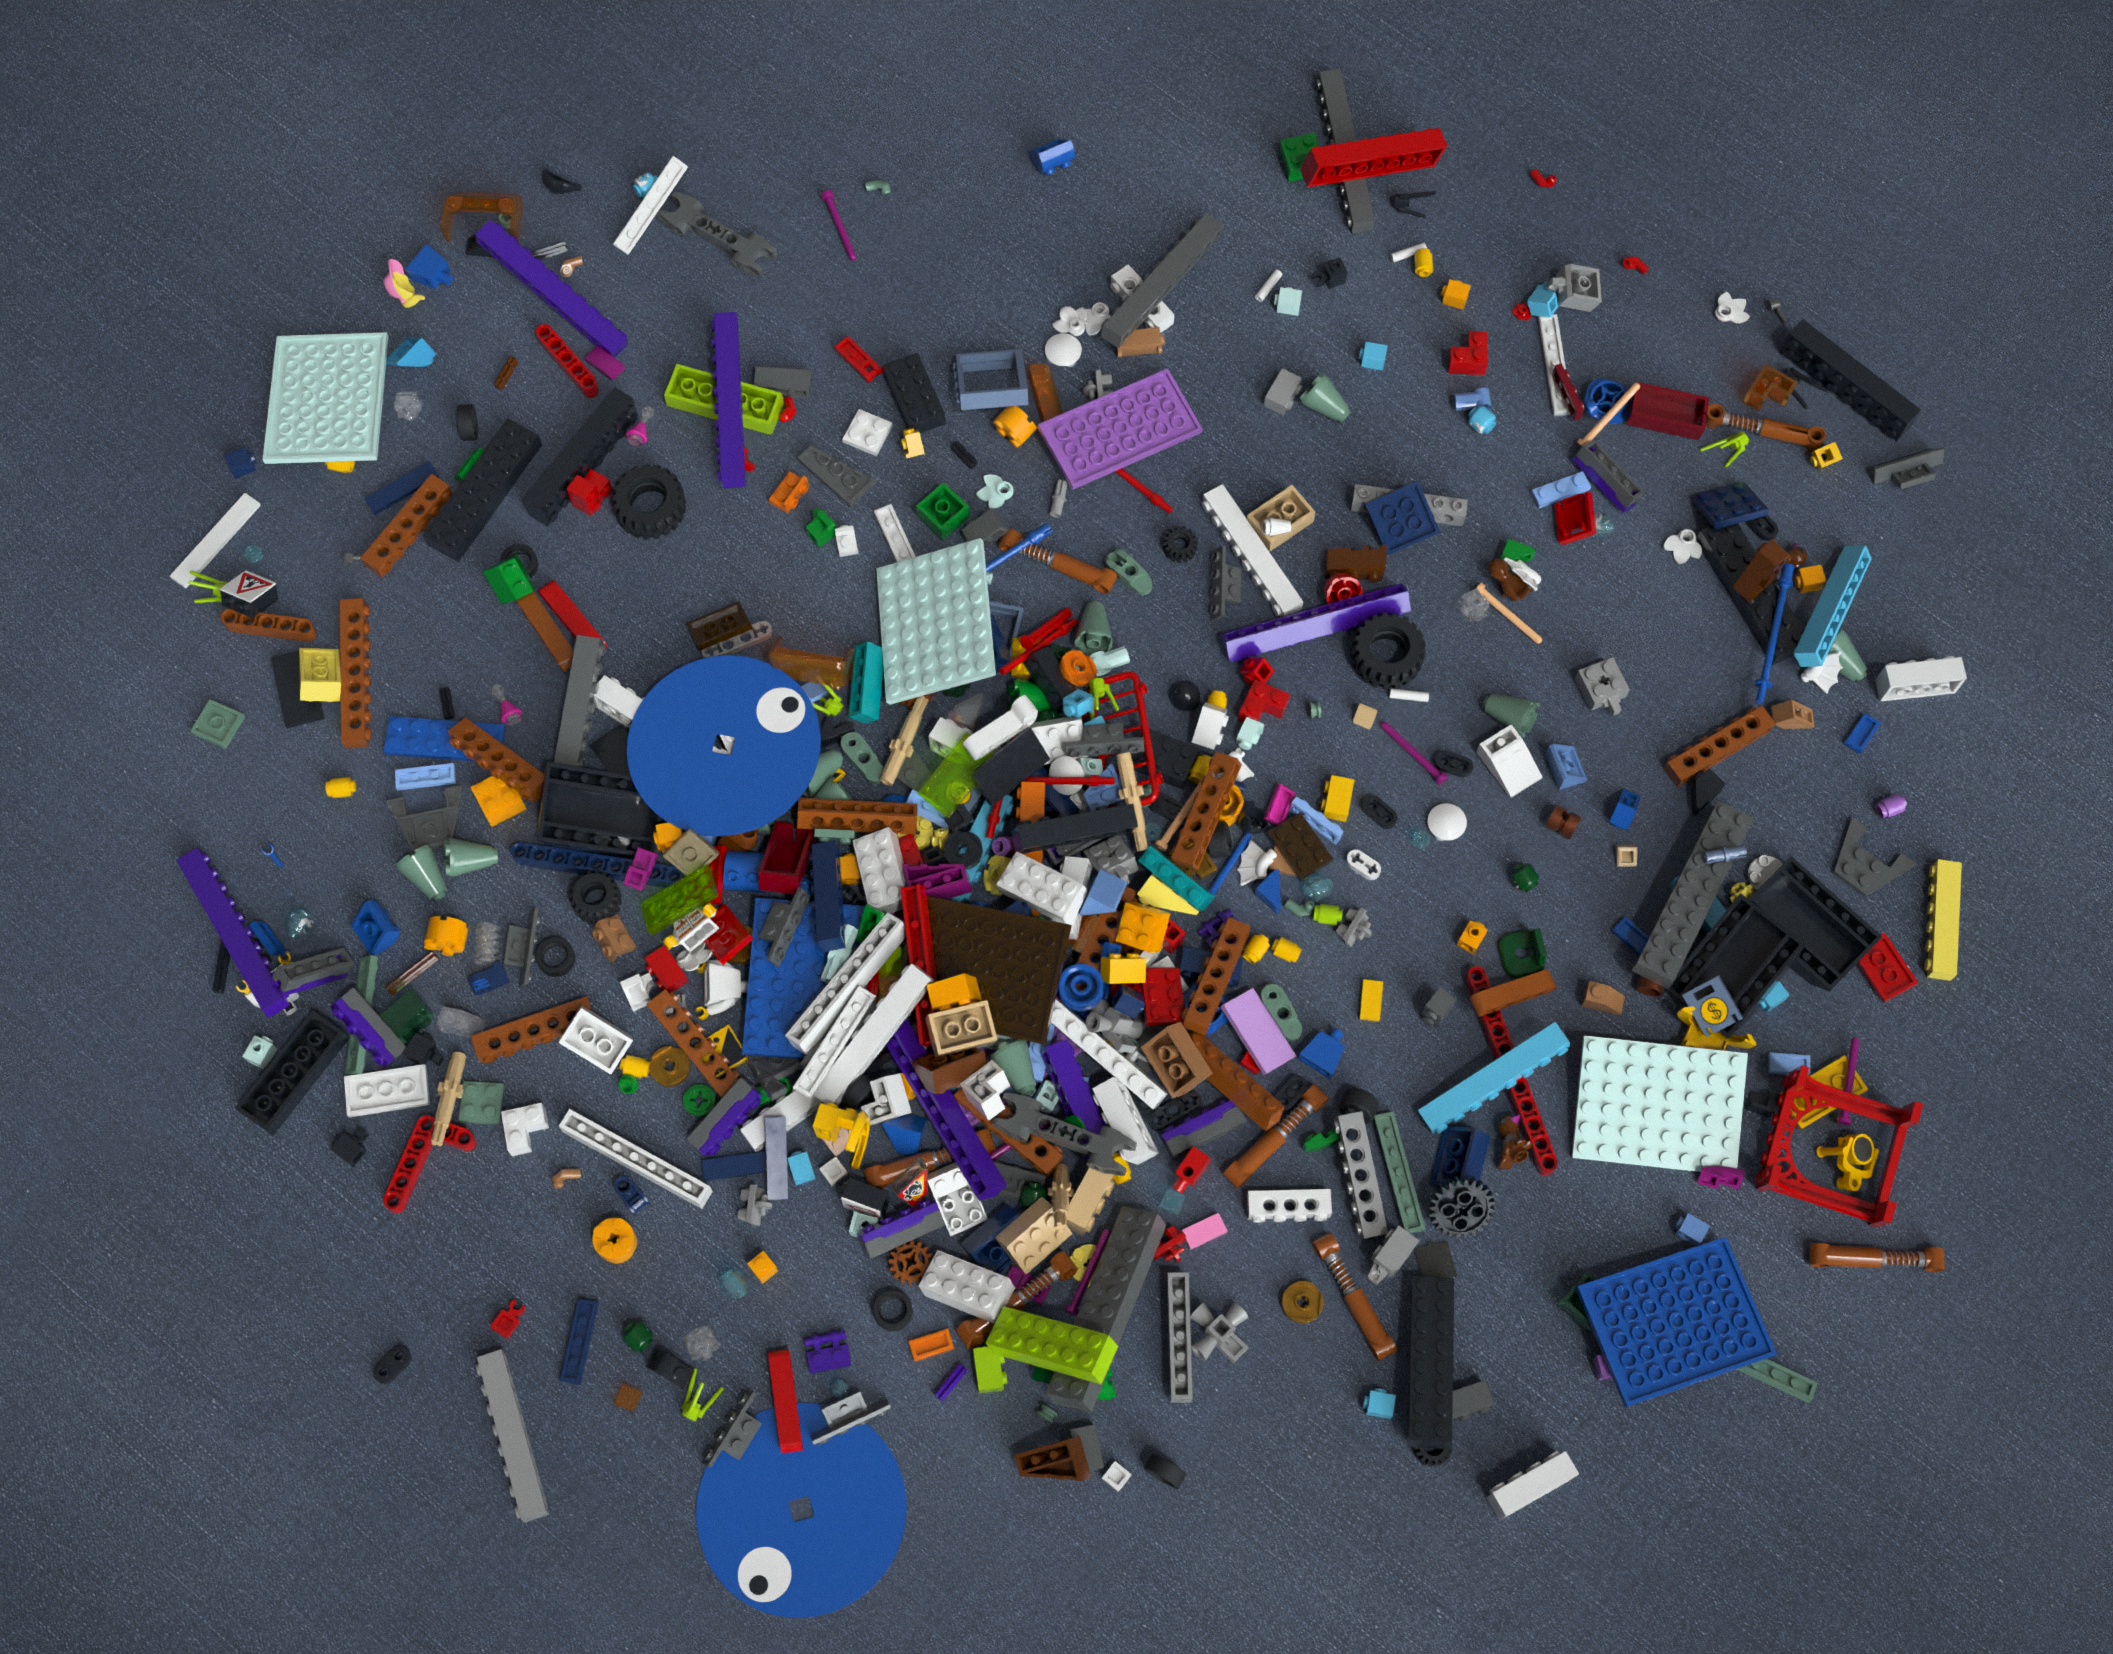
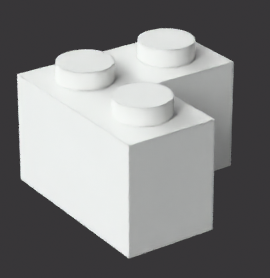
M993 1060L960 1083L967 1100L988 1120L1005 1109L999 1094L1009 1088L1010 1084L1004 1071Z
M901 1074L885 1076L870 1082L875 1102L861 1106V1110L865 1111L870 1118V1125L883 1123L911 1113Z
M538 1103L501 1112L507 1150L511 1156L532 1152L529 1132L549 1128L546 1109L543 1104Z

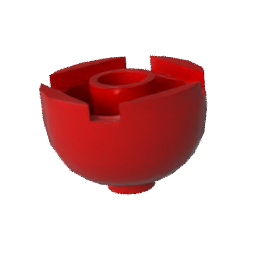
M1345 572L1332 575L1326 581L1323 590L1327 604L1363 593L1360 582L1353 575Z

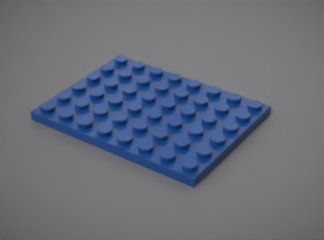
M756 898L742 1055L804 1059L806 1055L794 1048L785 1035L827 986L821 980V975L827 964L829 951L822 953L819 945L815 944L814 933H816V929L814 928L813 917H816V914L813 911L812 902H809L780 967L773 965L767 959L773 943L761 940L759 934L774 901L790 905L792 900ZM843 904L844 924L854 926L859 931L865 906ZM856 939L851 948V956L862 944Z
M1726 1237L1575 1288L1625 1408L1777 1355Z

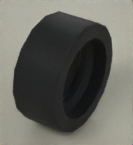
M473 404L458 405L457 423L461 440H476L478 438V422L475 406Z
M514 544L506 548L502 553L500 562L516 553L517 555H527L531 562L526 569L530 578L537 573L538 559L532 548L524 544Z
M550 937L538 946L536 962L540 970L546 975L560 977L567 974L573 968L575 953L565 939ZM554 946L562 947L567 953L566 962L557 968L548 967L544 962L545 952Z
M869 1074L863 1075L850 1087L841 1102L847 1108L856 1111L860 1109L873 1095L870 1082L874 1081V1079Z
M888 1290L881 1293L874 1301V1319L884 1330L899 1331L905 1328L911 1321L913 1314L912 1304L908 1296L903 1292ZM894 1298L904 1304L905 1314L900 1321L890 1323L883 1319L880 1310L885 1301Z
M1151 1454L1144 1466V1470L1175 1489H1179L1186 1477V1473L1181 1468L1156 1454Z

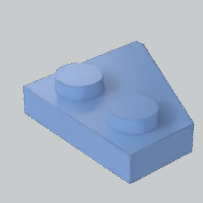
M1110 764L1100 777H1114L1115 784L1099 785V787L1090 786L1083 794L1089 812L1096 810L1097 807L1111 806L1125 800L1120 799L1118 790L1123 788L1113 764Z

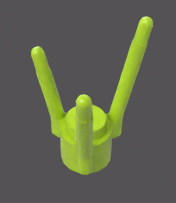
M1740 431L1735 435L1732 434L1725 439L1702 447L1700 451L1702 452L1720 445L1721 449L1729 445L1733 450L1737 449L1724 465L1727 468L1741 452L1746 450L1744 446L1749 443V439L1743 431Z
M189 572L196 577L215 583V585L189 581L190 585L213 589V595L217 596L214 598L195 599L194 603L222 602L220 588L226 585L227 582L219 581L198 572Z
M817 675L819 681L834 699L831 697L829 700H826L824 697L819 699L825 703L824 707L812 703V705L828 716L833 715L836 717L844 707V704L841 703L842 699L835 694L820 675Z
M1102 678L1090 680L1089 694L1093 695V712L1090 713V721L1095 719L1094 704L1095 709L1099 710L1098 698L1103 697L1105 692L1115 710L1118 711L1119 707L1110 691L1109 684H1105Z
M694 1368L685 1401L681 1408L683 1409L681 1415L696 1422L698 1417L702 1419L704 1413L721 1394L724 1387H720L700 1410L702 1405L696 1402L704 1386L703 1382L700 1383L693 1400H690L697 1374V1368Z

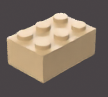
M1291 485L1248 514L1247 520L1270 552L1312 524L1315 518V511L1296 488ZM1268 517L1290 521L1291 532L1273 536L1264 535L1262 532V522Z
M987 1000L928 1014L925 1017L935 1057L992 1044L998 1040Z
M1089 1167L1069 1204L1067 1226L1070 1230L1081 1236H1084L1086 1232L1090 1233L1095 1224V1214L1099 1215L1105 1205L1104 1197H1109L1114 1188V1175L1104 1174Z
M1041 1197L995 1238L1014 1265L1027 1274L1071 1236L1072 1232L1068 1226L1064 1228V1232L1060 1233V1230L1055 1231L1053 1205Z

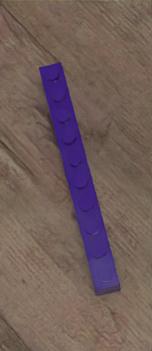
M490 220L475 234L476 242L595 346L600 347L614 358L627 346V336L622 330H617L608 318H603L596 307L589 306L582 295L573 292L572 287L566 282L563 283L553 270L549 271L539 258L535 259L528 248L520 246L514 236H509L505 233L504 228L499 223L495 224Z
M737 312L714 313L711 328L712 332H715V337H712V347L716 348V353H713L712 356L713 364H716V370H713L714 381H717V386H714L715 398L718 397V403H715V414H718L719 418L715 420L716 431H719V436H716L717 448H720V453H717V464L721 465V470H717L718 481H722L723 488L746 487Z
M1400 583L1222 633L1224 654L1229 662H1237L1242 658L1258 656L1260 653L1267 651H1276L1278 648L1285 646H1294L1296 643L1311 641L1320 636H1329L1334 632L1347 631L1352 627L1361 626L1362 622L1366 619L1370 621L1371 616L1376 614L1378 617L1381 616V613H1388L1391 616L1393 613L1398 614V616L1403 615L1405 612L1411 611L1409 592Z
M195 848L178 858L176 861L262 1011L270 1018L290 1005L287 1000L289 995L280 998L269 983L275 971H270L271 963L266 956L262 957L260 952L263 949L260 944L252 940L253 932L249 926H244L245 918L240 911L236 912L234 907L237 904L231 896H227L226 892H228V889L223 881H218L217 878L220 875L214 866L210 867L209 863L212 861L207 853H201L198 848Z
M906 1018L887 1042L888 1050L978 1200L981 1201L997 1196L1007 1184L950 1089L946 1090L943 1094L932 1093L925 1089L915 1071L912 1060L926 1056L928 1053L924 1046L919 1044V1038Z

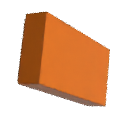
M948 1328L908 1341L914 1362L954 1350Z

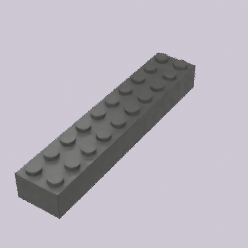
M1717 801L1632 969L1633 972L1666 989L1670 988L1734 860L1731 859L1725 863L1720 861L1706 864L1704 852L1719 850L1724 846L1727 848L1741 846L1754 818Z
M1121 1207L1074 1326L1107 1334L1119 1345L1166 1228V1223L1158 1213ZM1054 1371L1046 1394L1055 1404L1092 1412L1104 1380L1102 1384Z

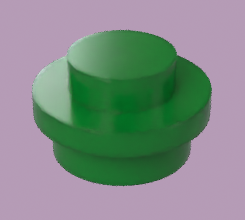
M625 1074L619 1079L618 1086L621 1092L630 1094L638 1089L639 1084L634 1076Z

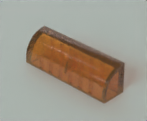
M1046 364L1029 365V374L1042 421L1045 422L1063 414L1050 366Z

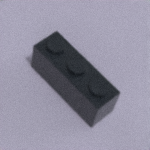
M1049 647L1032 653L1023 662L1054 711L1063 707L1064 697L1077 690L1062 675L1059 667L1060 663Z

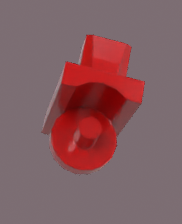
M1173 1225L1164 1232L1169 1241L1163 1244L1160 1240L1153 1258L1155 1261L1168 1252L1169 1254L1164 1257L1166 1262L1172 1259L1177 1263L1181 1261L1179 1254L1184 1252L1183 1247L1180 1246L1176 1250L1174 1248L1185 1242L1187 1237L1184 1232L1180 1233Z

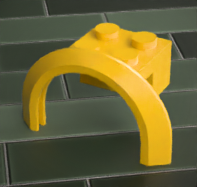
M1693 1006L1681 1008L1677 1012V1016L1689 1026L1680 1046L1722 1051L1725 1050L1727 1044L1745 1049L1756 1046L1752 1035L1748 1033L1743 1036L1732 1035L1728 1039L1719 1031L1713 1033L1710 1027H1708L1710 1036L1706 1037L1692 1013L1696 1009Z
M820 1103L813 1124L816 1137L836 1143L841 1128L851 1130L845 1148L846 1151L855 1152L851 1167L852 1169H859L869 1137L870 1118L863 1110L857 1114L858 1112L854 1109L846 1108V1110H843L833 1103H826V1105Z

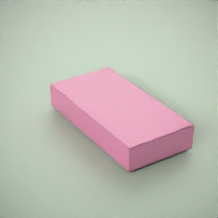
M1219 1213L1181 1230L1187 1237L1185 1239L1190 1250L1228 1232Z

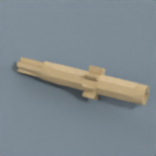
M924 696L917 697L898 738L891 740L888 747L891 754L880 778V781L885 785L893 786L905 758H910L914 751L911 744L929 701Z
M1128 752L1116 755L1123 788L1118 791L1120 799H1125L1127 805H1134L1138 827L1132 833H1134L1137 852L1148 849L1145 820L1140 796L1144 795L1143 787L1137 785L1131 753Z
M461 1052L452 1053L444 1083L439 1082L437 1088L440 1100L431 1144L434 1146L443 1145L456 1098H462L463 1085H460L466 1055Z
M1059 1164L1054 1170L1052 1188H1048V1195L1051 1196V1202L1053 1203L1055 1231L1060 1230L1061 1233L1067 1227L1070 1197H1074V1190L1071 1189V1182H1069L1068 1166Z

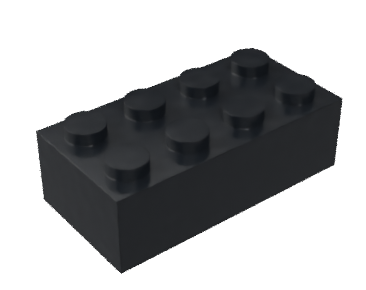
M918 352L883 365L885 379L907 428H914L919 433H923L946 424L945 412Z

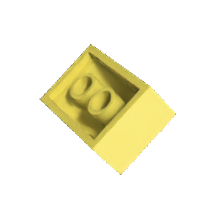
M299 648L300 700L309 702L340 701L341 673L339 649Z
M1153 873L1137 893L1140 896L1138 900L1147 906L1150 904L1153 907L1197 915L1200 911Z

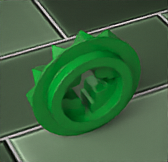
M702 1084L690 1087L683 1097V1105L686 1111L697 1117L706 1116L713 1110L716 1103L715 1094L712 1089ZM701 1093L702 1099L708 1102L701 1103V1106L698 1108L697 1103L691 1100H697Z

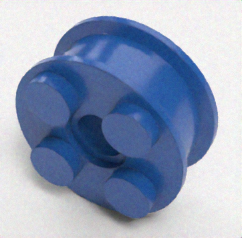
M1072 965L1060 977L1059 996L1062 1002L1074 1011L1083 1012L1091 1010L1102 999L1103 979L1100 973L1090 965ZM1078 984H1084L1087 988L1084 991H1078L1075 987Z

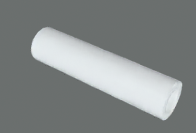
M1421 243L1390 254V259L1394 263L1414 256L1418 249L1427 248L1426 244Z
M1276 269L1255 295L1257 301L1262 302L1282 277V273Z
M1390 688L1389 698L1428 702L1429 693Z

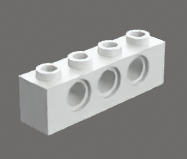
M1128 264L1111 276L1110 286L1113 292L1118 293L1122 300H1124L1126 296L1132 295L1134 288L1138 284L1141 285L1143 280ZM1161 301L1152 311L1156 314H1149L1144 320L1146 328L1159 327L1161 333L1174 324V314Z
M1331 1189L1248 1191V1220H1253L1256 1223L1265 1222V1219H1273L1274 1222H1284L1286 1219L1302 1222L1306 1221V1218H1315V1221H1326L1332 1214ZM1291 1202L1295 1209L1288 1211L1285 1209L1284 1204ZM1312 1202L1315 1205V1209L1308 1210L1304 1204ZM1271 1203L1274 1206V1210L1267 1211L1263 1205Z

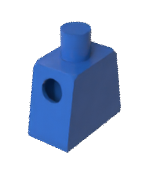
M428 244L425 245L405 269L409 279L433 289L437 288L441 282L448 286L453 281V276L449 274L450 268L447 261Z
M1333 1028L1329 1035L1322 1031L1319 1032L1301 1051L1298 1060L1331 1080L1345 1048L1339 1042L1344 1035L1343 1032L1337 1028Z

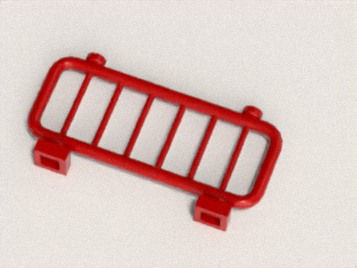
M1124 671L1102 679H1104L1105 684L1129 678L1132 679L1133 690L1113 695V697L1116 699L1135 693L1137 707L1102 718L1105 721L1138 711L1140 725L1124 729L1123 733L1141 729L1142 737H1144L1147 761L1134 764L1133 766L1134 768L1148 766L1150 779L1137 782L1138 786L1151 783V794L1140 799L1141 805L1145 806L1153 803L1158 798L1159 784L1163 783V776L1160 772H1156L1143 694L1148 693L1145 682L1141 683L1139 676L1135 672ZM1109 697L1099 699V704L1110 701ZM1094 704V716L1097 718L1098 714ZM1089 712L1081 716L1082 720L1090 718ZM1113 754L1097 756V759L1102 761L1103 772L1106 770L1105 758L1114 756Z

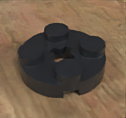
M956 831L945 840L943 850L948 864H964L966 870H969L981 861L983 856L982 842L976 834L969 831ZM959 847H967V853L959 854Z

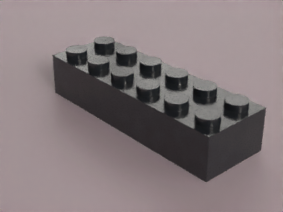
M1120 802L1115 804L1114 807L1100 806L1091 812L1088 809L1077 811V814L1074 815L1069 813L1059 814L1054 819H1050V816L1042 817L1034 823H1031V820L1019 822V825L1016 826L1011 834L1015 852L1026 854L1129 834L1138 827L1134 805Z
M312 1010L235 1109L271 1136H274L347 1043L349 1037L342 1030Z

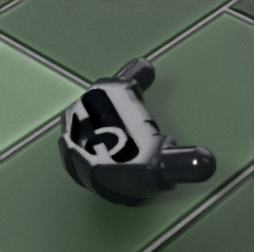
M549 169L543 170V184L552 193L564 194L582 189L580 184L568 181L550 172Z

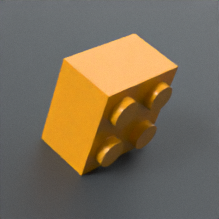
M494 776L470 787L491 827L527 809L519 793L514 789L508 788L505 782L501 779H496Z
M1138 902L1125 903L1116 941L1150 953L1160 952L1170 913Z
M965 973L926 985L932 1009L939 1010L940 1012L982 1001L976 977Z

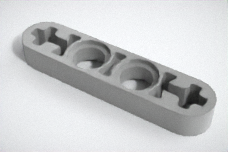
M767 621L757 622L752 625V630L701 650L703 659L732 655L768 640L772 636L771 625ZM763 627H764V629H765L766 632H767V633H765V634H763V632H761V628H763ZM752 631H755V634L757 635L756 638H754V634ZM749 634L751 639L748 642L741 641V636ZM730 641L734 644L731 649L723 648L725 642ZM708 650H711L714 655L710 656Z

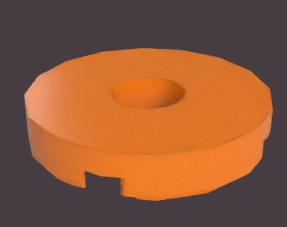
M1071 650L1066 652L1060 660L1059 667L1062 675L1067 681L1076 686L1089 685V681L1094 679L1097 673L1094 661L1090 656L1082 654V651ZM1075 665L1079 666L1082 671L1078 670Z

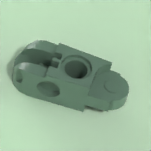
M1116 549L1108 554L1105 559V568L1117 574L1116 580L1127 589H1132L1138 595H1147L1151 592L1152 579L1130 555L1122 549ZM1133 572L1134 575L1129 576L1126 573Z
M856 732L845 734L841 740V748L846 759L866 782L868 781L872 784L882 783L880 778L884 768L863 737ZM853 740L856 745L849 746V742ZM864 758L869 759L866 763L860 762Z
M1277 984L1265 986L1260 996L1262 1003L1285 1039L1291 1042L1299 1040L1303 1027L1286 993ZM1273 992L1276 998L1271 999L1269 994ZM1285 1012L1288 1017L1280 1018L1277 1013Z

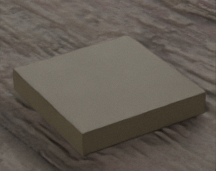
M690 827L663 853L665 859L692 881L719 855L717 849Z

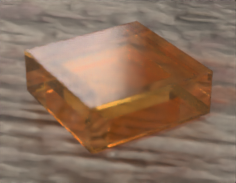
M623 1384L614 1404L634 1413L643 1393Z

